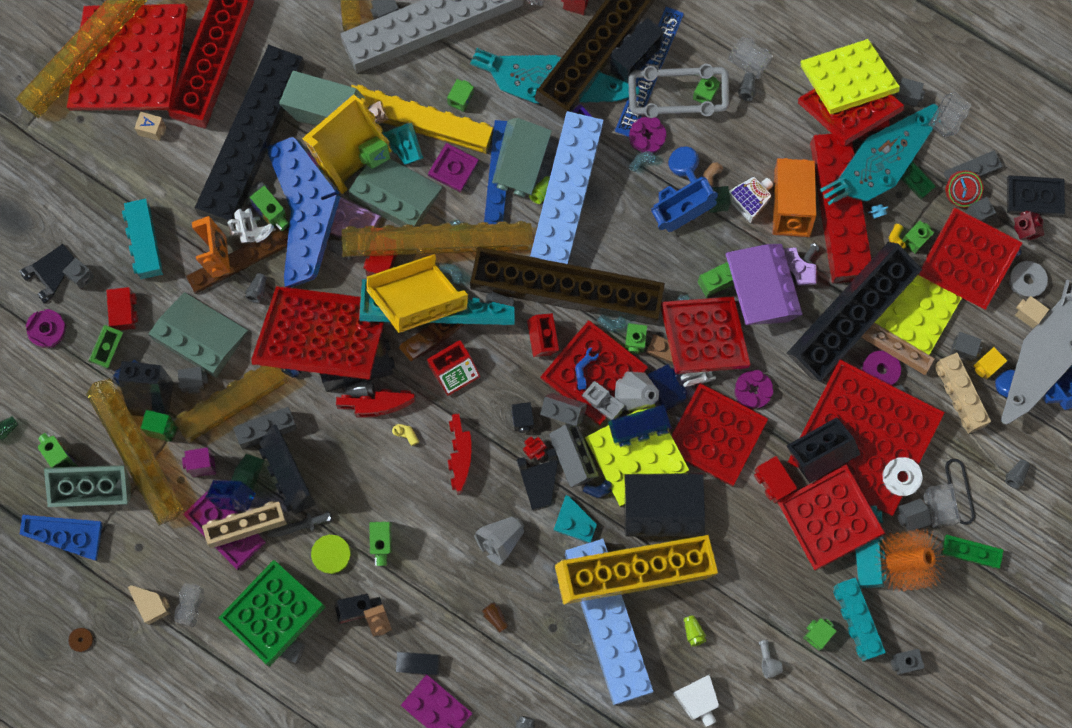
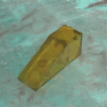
M341 0L344 32L362 25L360 0Z

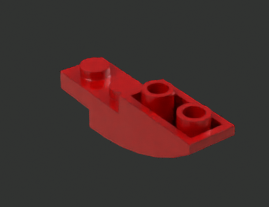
M381 389L380 392L375 393V399H372L371 396L353 398L351 395H341V397H336L337 409L355 410L356 418L390 414L415 402V394L408 390L393 393L392 390Z
M458 413L452 414V421H449L450 432L455 433V439L452 440L453 450L458 452L450 453L451 459L447 461L449 471L454 473V478H451L452 490H456L457 495H460L466 485L470 472L472 443L470 431L462 432L460 415Z

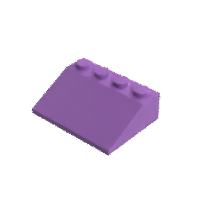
M766 244L726 253L746 325L787 323L803 315L782 244Z

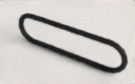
M950 459L945 465L955 516L961 524L968 525L973 522L975 513L965 468L960 460ZM953 461L961 465L972 513V518L967 522L962 521L958 516L948 470L949 464Z

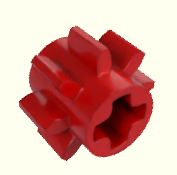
M531 436L524 441L525 447L523 451L530 460L533 458L540 460L545 456L544 450L547 447L539 437L533 439Z

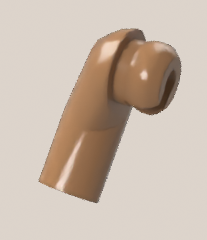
M718 162L712 163L704 171V177L708 179L712 188L713 176L723 171V166Z

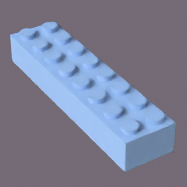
M569 111L566 112L530 257L564 264L569 263L603 128L602 119Z
M603 539L565 550L566 559L607 553ZM622 595L580 602L613 706L651 694L653 692Z

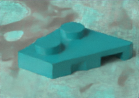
M412 123L382 133L389 140L391 150L398 154L399 159L405 165L423 159Z
M566 495L553 531L586 543H591L597 524Z

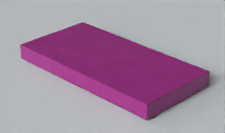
M211 487L183 515L205 537L203 525H206L211 520L225 519L226 516L237 512ZM258 534L215 548L238 570L266 542Z

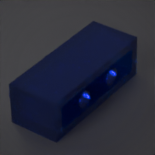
M665 405L608 421L614 444L620 446V448L631 445V442L635 440L639 442L649 440V436L655 434L657 436L666 435L669 433L668 430H672Z

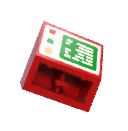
M461 340L427 359L429 368L447 397L480 378V374Z

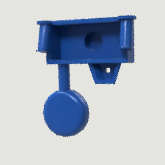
M682 146L677 148L669 157L668 165L673 174L679 177L687 176L691 183L678 191L668 186L659 192V202L653 205L654 207L651 209L659 224V230L666 229L668 232H672L717 204L715 199L718 197V194L714 192L708 179L702 176L697 179L694 174L700 159L698 153L691 147Z
M1072 366L1043 396L1046 404L1059 403L1064 410L1072 408ZM1015 370L1003 371L996 377L995 388L998 393L1005 397H1008Z

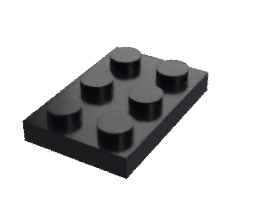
M1009 175L1007 177V213L1020 214L1024 211H1031L1039 215L1064 216L1065 179Z

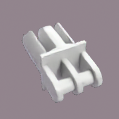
M713 371L686 373L680 378L682 382L687 381L683 384L684 387L713 381L716 379V376H713Z

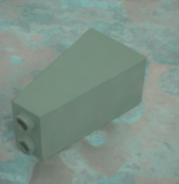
M292 71L279 104L296 121L318 125L353 94L359 99H365V97L356 88Z
M520 118L508 120L492 183L496 184L500 190H513L514 194L520 197L531 195L552 130Z

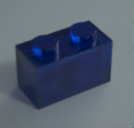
M669 364L648 374V378L659 391L658 401L664 412L685 402L687 391L683 385L679 384L677 381L678 375L675 374L674 368H670Z
M213 480L206 498L219 509L248 511L256 493L242 481Z

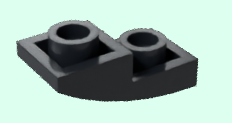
M397 652L396 672L439 675L440 655Z

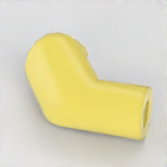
M397 424L393 427L392 433L395 436L407 438L411 446L420 442L411 426Z

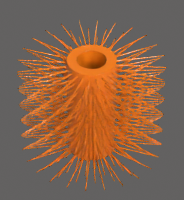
M919 529L912 532L911 535H907L904 539L903 537L907 533L899 535L898 538L894 536L893 540L889 542V544L891 543V548H888V556L884 555L886 560H881L886 561V563L881 564H887L886 567L890 571L888 577L893 573L897 587L899 580L900 588L905 583L902 589L912 584L911 588H907L909 590H913L918 584L921 586L923 581L926 583L927 577L932 580V576L930 578L928 576L929 574L935 575L931 567L940 574L933 567L934 564L938 566L935 563L937 561L935 558L939 557H935L936 553L932 550L933 546L930 547L928 543L930 542L931 544L930 538L928 541L927 532L923 538L924 530L922 532V542H920V532L916 536Z

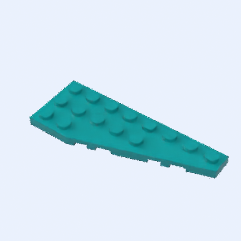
M362 279L360 321L390 322L367 292V279ZM473 297L472 300L468 299L466 310L429 323L514 325L515 312L513 306L496 302L487 304L480 302L479 298Z

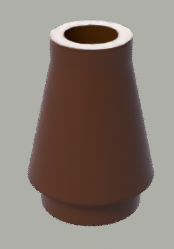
M495 602L482 610L483 617L498 632L503 631L509 626L506 623L500 606L496 605Z

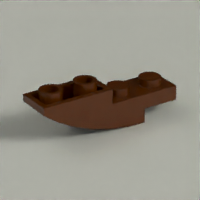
M430 323L427 328L401 343L399 349L412 362L421 355L423 357L438 347L465 324Z

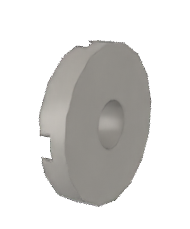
M1024 261L1018 263L1012 269L1009 275V284L1011 289L1019 294L1020 297L1029 298L1032 296L1034 298L1038 297L1045 290L1048 284V276L1041 265L1032 261ZM1024 276H1030L1033 283L1027 284L1024 281Z

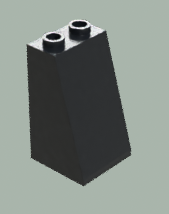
M381 334L371 377L368 380L393 375L392 369L395 368L393 357L388 356L387 351L391 349L388 339L384 340L383 334ZM320 373L326 392L344 388L346 385L364 380L355 377Z
M121 361L118 381L128 414L130 416L144 417L146 410L169 415L174 382L161 365Z

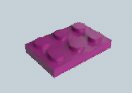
M427 674L400 705L426 728H461L472 715L466 707Z

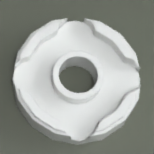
M907 457L896 458L890 461L883 471L885 487L897 496H908L915 493L923 480L919 465ZM900 471L907 473L908 479L906 482L898 480L897 475Z

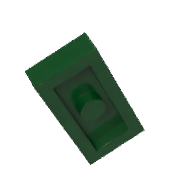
M913 161L900 178L920 200L936 187Z

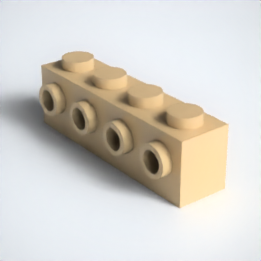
M958 353L940 359L935 364L936 372L941 377L947 394H949L953 407L958 412L961 423L969 434L986 427L991 420Z
M272 501L260 508H249L241 514H230L222 520H211L202 527L207 545L210 548H214L286 525L287 522L280 502Z

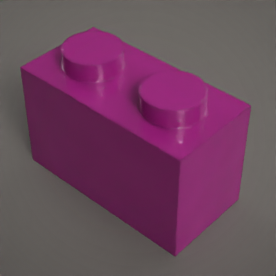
M208 447L184 451L185 457H182L183 468L193 478L216 474L214 454Z

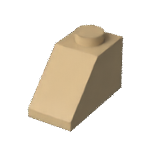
M132 585L128 587L144 623L149 625L170 614L168 610L170 604L166 597L162 598L157 593Z

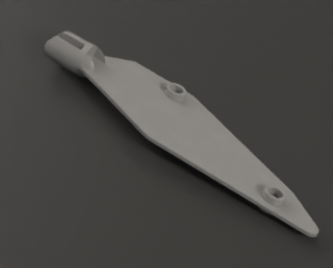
M1070 280L1065 282L1061 300L1023 341L1001 419L1005 425L1010 424L1029 412L1072 366V289L1071 293H1067Z

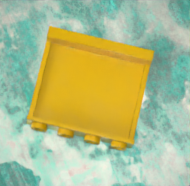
M354 94L302 138L318 165L341 194L348 190L343 182L364 165L359 159L360 152L358 146L376 136L387 145L390 143L386 136L381 133L383 132L381 126L375 122V115L368 110L369 104L363 98L359 99ZM388 145V151H389V153H391L392 150L390 149V147H389V145Z
M435 254L367 276V292L398 333L467 309L468 294L465 290L458 292L436 266Z

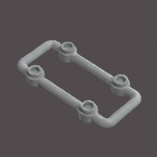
M703 64L700 68L656 69L654 66H648L644 70H635L629 75V108L635 115H646L648 118H654L658 114L701 113L704 116H710L714 112H723L729 107V74L724 67H712L710 64ZM721 74L722 104L713 105V103L705 101L701 105L658 107L656 104L650 103L646 107H637L636 78L644 77L648 81H653L657 77L700 75L702 78L708 79L712 75Z

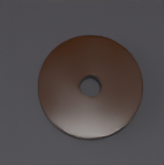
M85 628L73 630L69 635V646L77 652L87 651L93 643L92 633Z

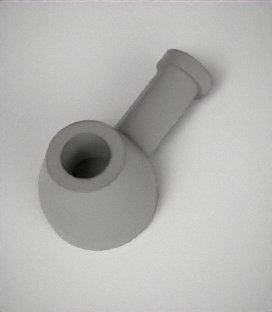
M763 640L759 642V646H761L763 656L762 672L767 679L781 674L783 667L780 660L771 658L768 646L769 641Z

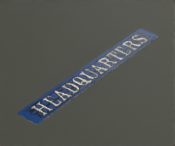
M669 7L665 8L658 25L664 30L662 48L641 70L648 66H654L656 69L662 68L683 17L682 12ZM644 77L636 78V87L640 89L639 94L636 96L637 107H646L657 78L653 81H648ZM629 98L615 129V132L628 137L632 124L642 117V115H635L630 111Z

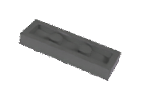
M994 150L948 169L943 174L947 182L951 175L963 170L974 172L979 177H983L1001 169L1003 165Z

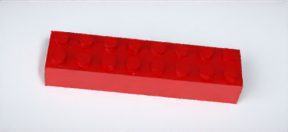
M209 0L175 88L172 110H167L171 119L204 129L207 128L255 0Z
M832 133L813 135L810 147L812 160L815 161V179L832 284L852 282L871 261L862 200L846 196L829 205L827 202L838 195L835 194L827 199L824 198V195L832 191L834 187L824 192H821L820 189L838 180L854 157L852 142L844 145Z

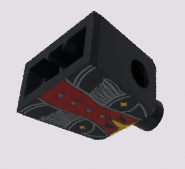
M368 594L337 600L334 607L339 625L365 619L364 611L380 606L382 602L380 597L369 599ZM357 605H362L364 610L359 609Z

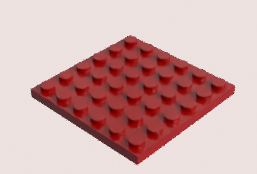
M185 4L84 6L67 108L70 111L172 110L188 7Z
M276 286L252 356V364L370 379L385 322L360 321L361 297Z
M839 360L800 438L837 417L855 439L860 455L822 477L847 465L870 506H877L878 510L893 516L903 496L892 494L885 487L883 482L884 468L890 461L901 457L912 459L919 465L945 412ZM790 455L787 463L799 469L792 455ZM900 471L897 478L900 482H906L908 475L906 472Z

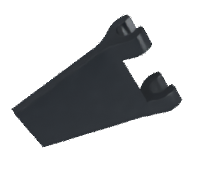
M61 244L34 264L22 268L19 272L25 281L32 278L34 274L46 287V289L38 293V296L43 303H46L54 296L65 276L62 271L74 260V257L64 244Z
M554 448L546 451L549 460L547 463L527 468L524 457L516 460L532 510L551 505L558 463Z

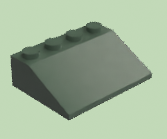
M389 159L373 169L366 166L358 175L348 193L350 200L415 234L443 187Z
M184 292L158 319L149 335L155 342L217 378L248 333V330Z

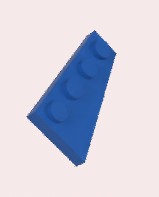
M22 515L20 535L97 561L102 522Z

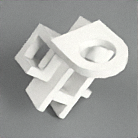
M251 208L245 211L238 209L234 213L235 219L227 222L230 235H239L241 243H258L264 240L274 228L272 224L257 227L256 221L260 220V217H253Z

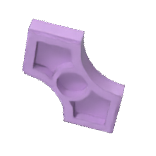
M796 247L783 248L789 270L795 275L797 285H817V266L804 262L799 257Z

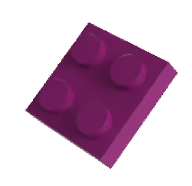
M446 143L428 172V176L461 193L479 163V159Z

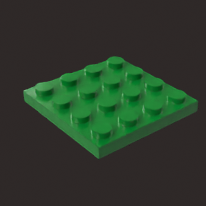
M273 560L218 619L270 667L326 607Z

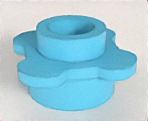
M882 204L871 207L872 211H869L868 214L871 213L872 218L880 217L887 214L886 209L889 207H883Z

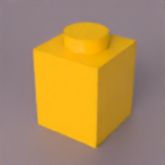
M993 347L973 367L980 377H984L987 380L1007 360Z

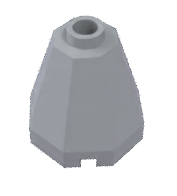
M627 371L624 374L625 376L616 382L615 399L625 405V410L637 411L639 409H646L652 406L659 398L658 389L643 372Z
M509 517L481 527L476 531L474 537L482 552L486 549L490 554L487 556L488 559L500 566L506 561L523 535L524 525L520 519Z

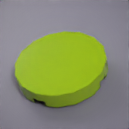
M330 534L319 538L311 551L313 564L319 571L327 574L341 572L347 567L351 556L350 548L346 541L337 535Z

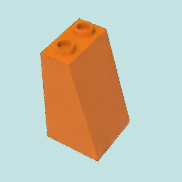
M777 158L774 174L773 235L810 237L816 218L815 161Z

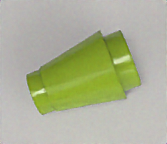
M545 176L534 186L532 194L529 195V198L534 203L541 204L544 202L550 177Z
M692 615L684 618L688 643L692 647L705 643L706 634L695 616Z

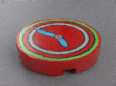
M958 171L948 179L945 191L948 200L953 205L967 208L982 197L984 190L983 182L974 172Z

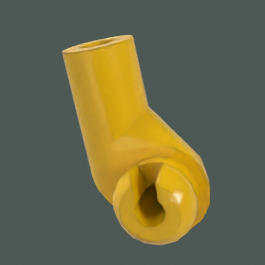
M895 224L889 235V241L898 243L904 249L906 244L899 237L904 227L900 224Z

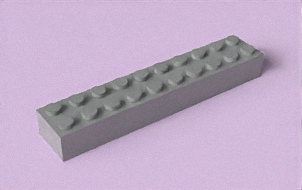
M422 0L340 34L344 48L357 74L524 5V0Z

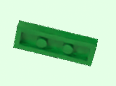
M945 535L941 555L1000 569L1004 549Z

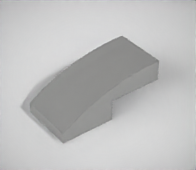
M595 381L582 394L583 398L612 422L625 410L624 404L611 396L609 391Z

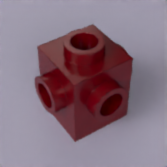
M1024 211L1020 213L1019 217L1014 218V228L1019 236V240L1031 241L1045 235L1043 219L1039 214Z

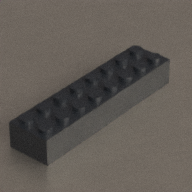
M887 242L786 354L811 379L821 382L839 360L843 358L922 271V268L898 243Z

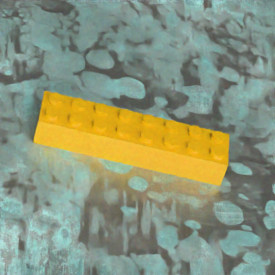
M709 535L566 559L555 565L564 605L708 579L718 574Z

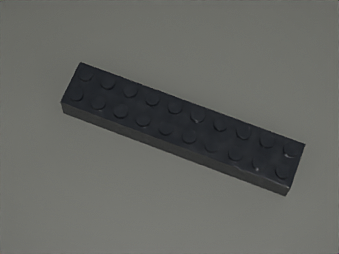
M268 45L194 207L199 216H210L213 221L228 226V221L235 219L234 213L242 208L248 190L252 186L266 155L267 147L270 146L285 112V109L279 102L292 71L302 73L305 63L302 56Z

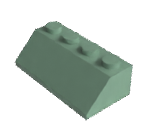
M125 465L44 469L48 507L128 504L132 497L130 477Z

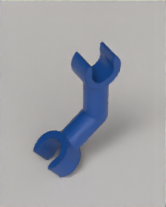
M592 347L586 351V356L575 366L578 390L586 389L583 369L590 362L598 359L599 353L594 357L589 356Z

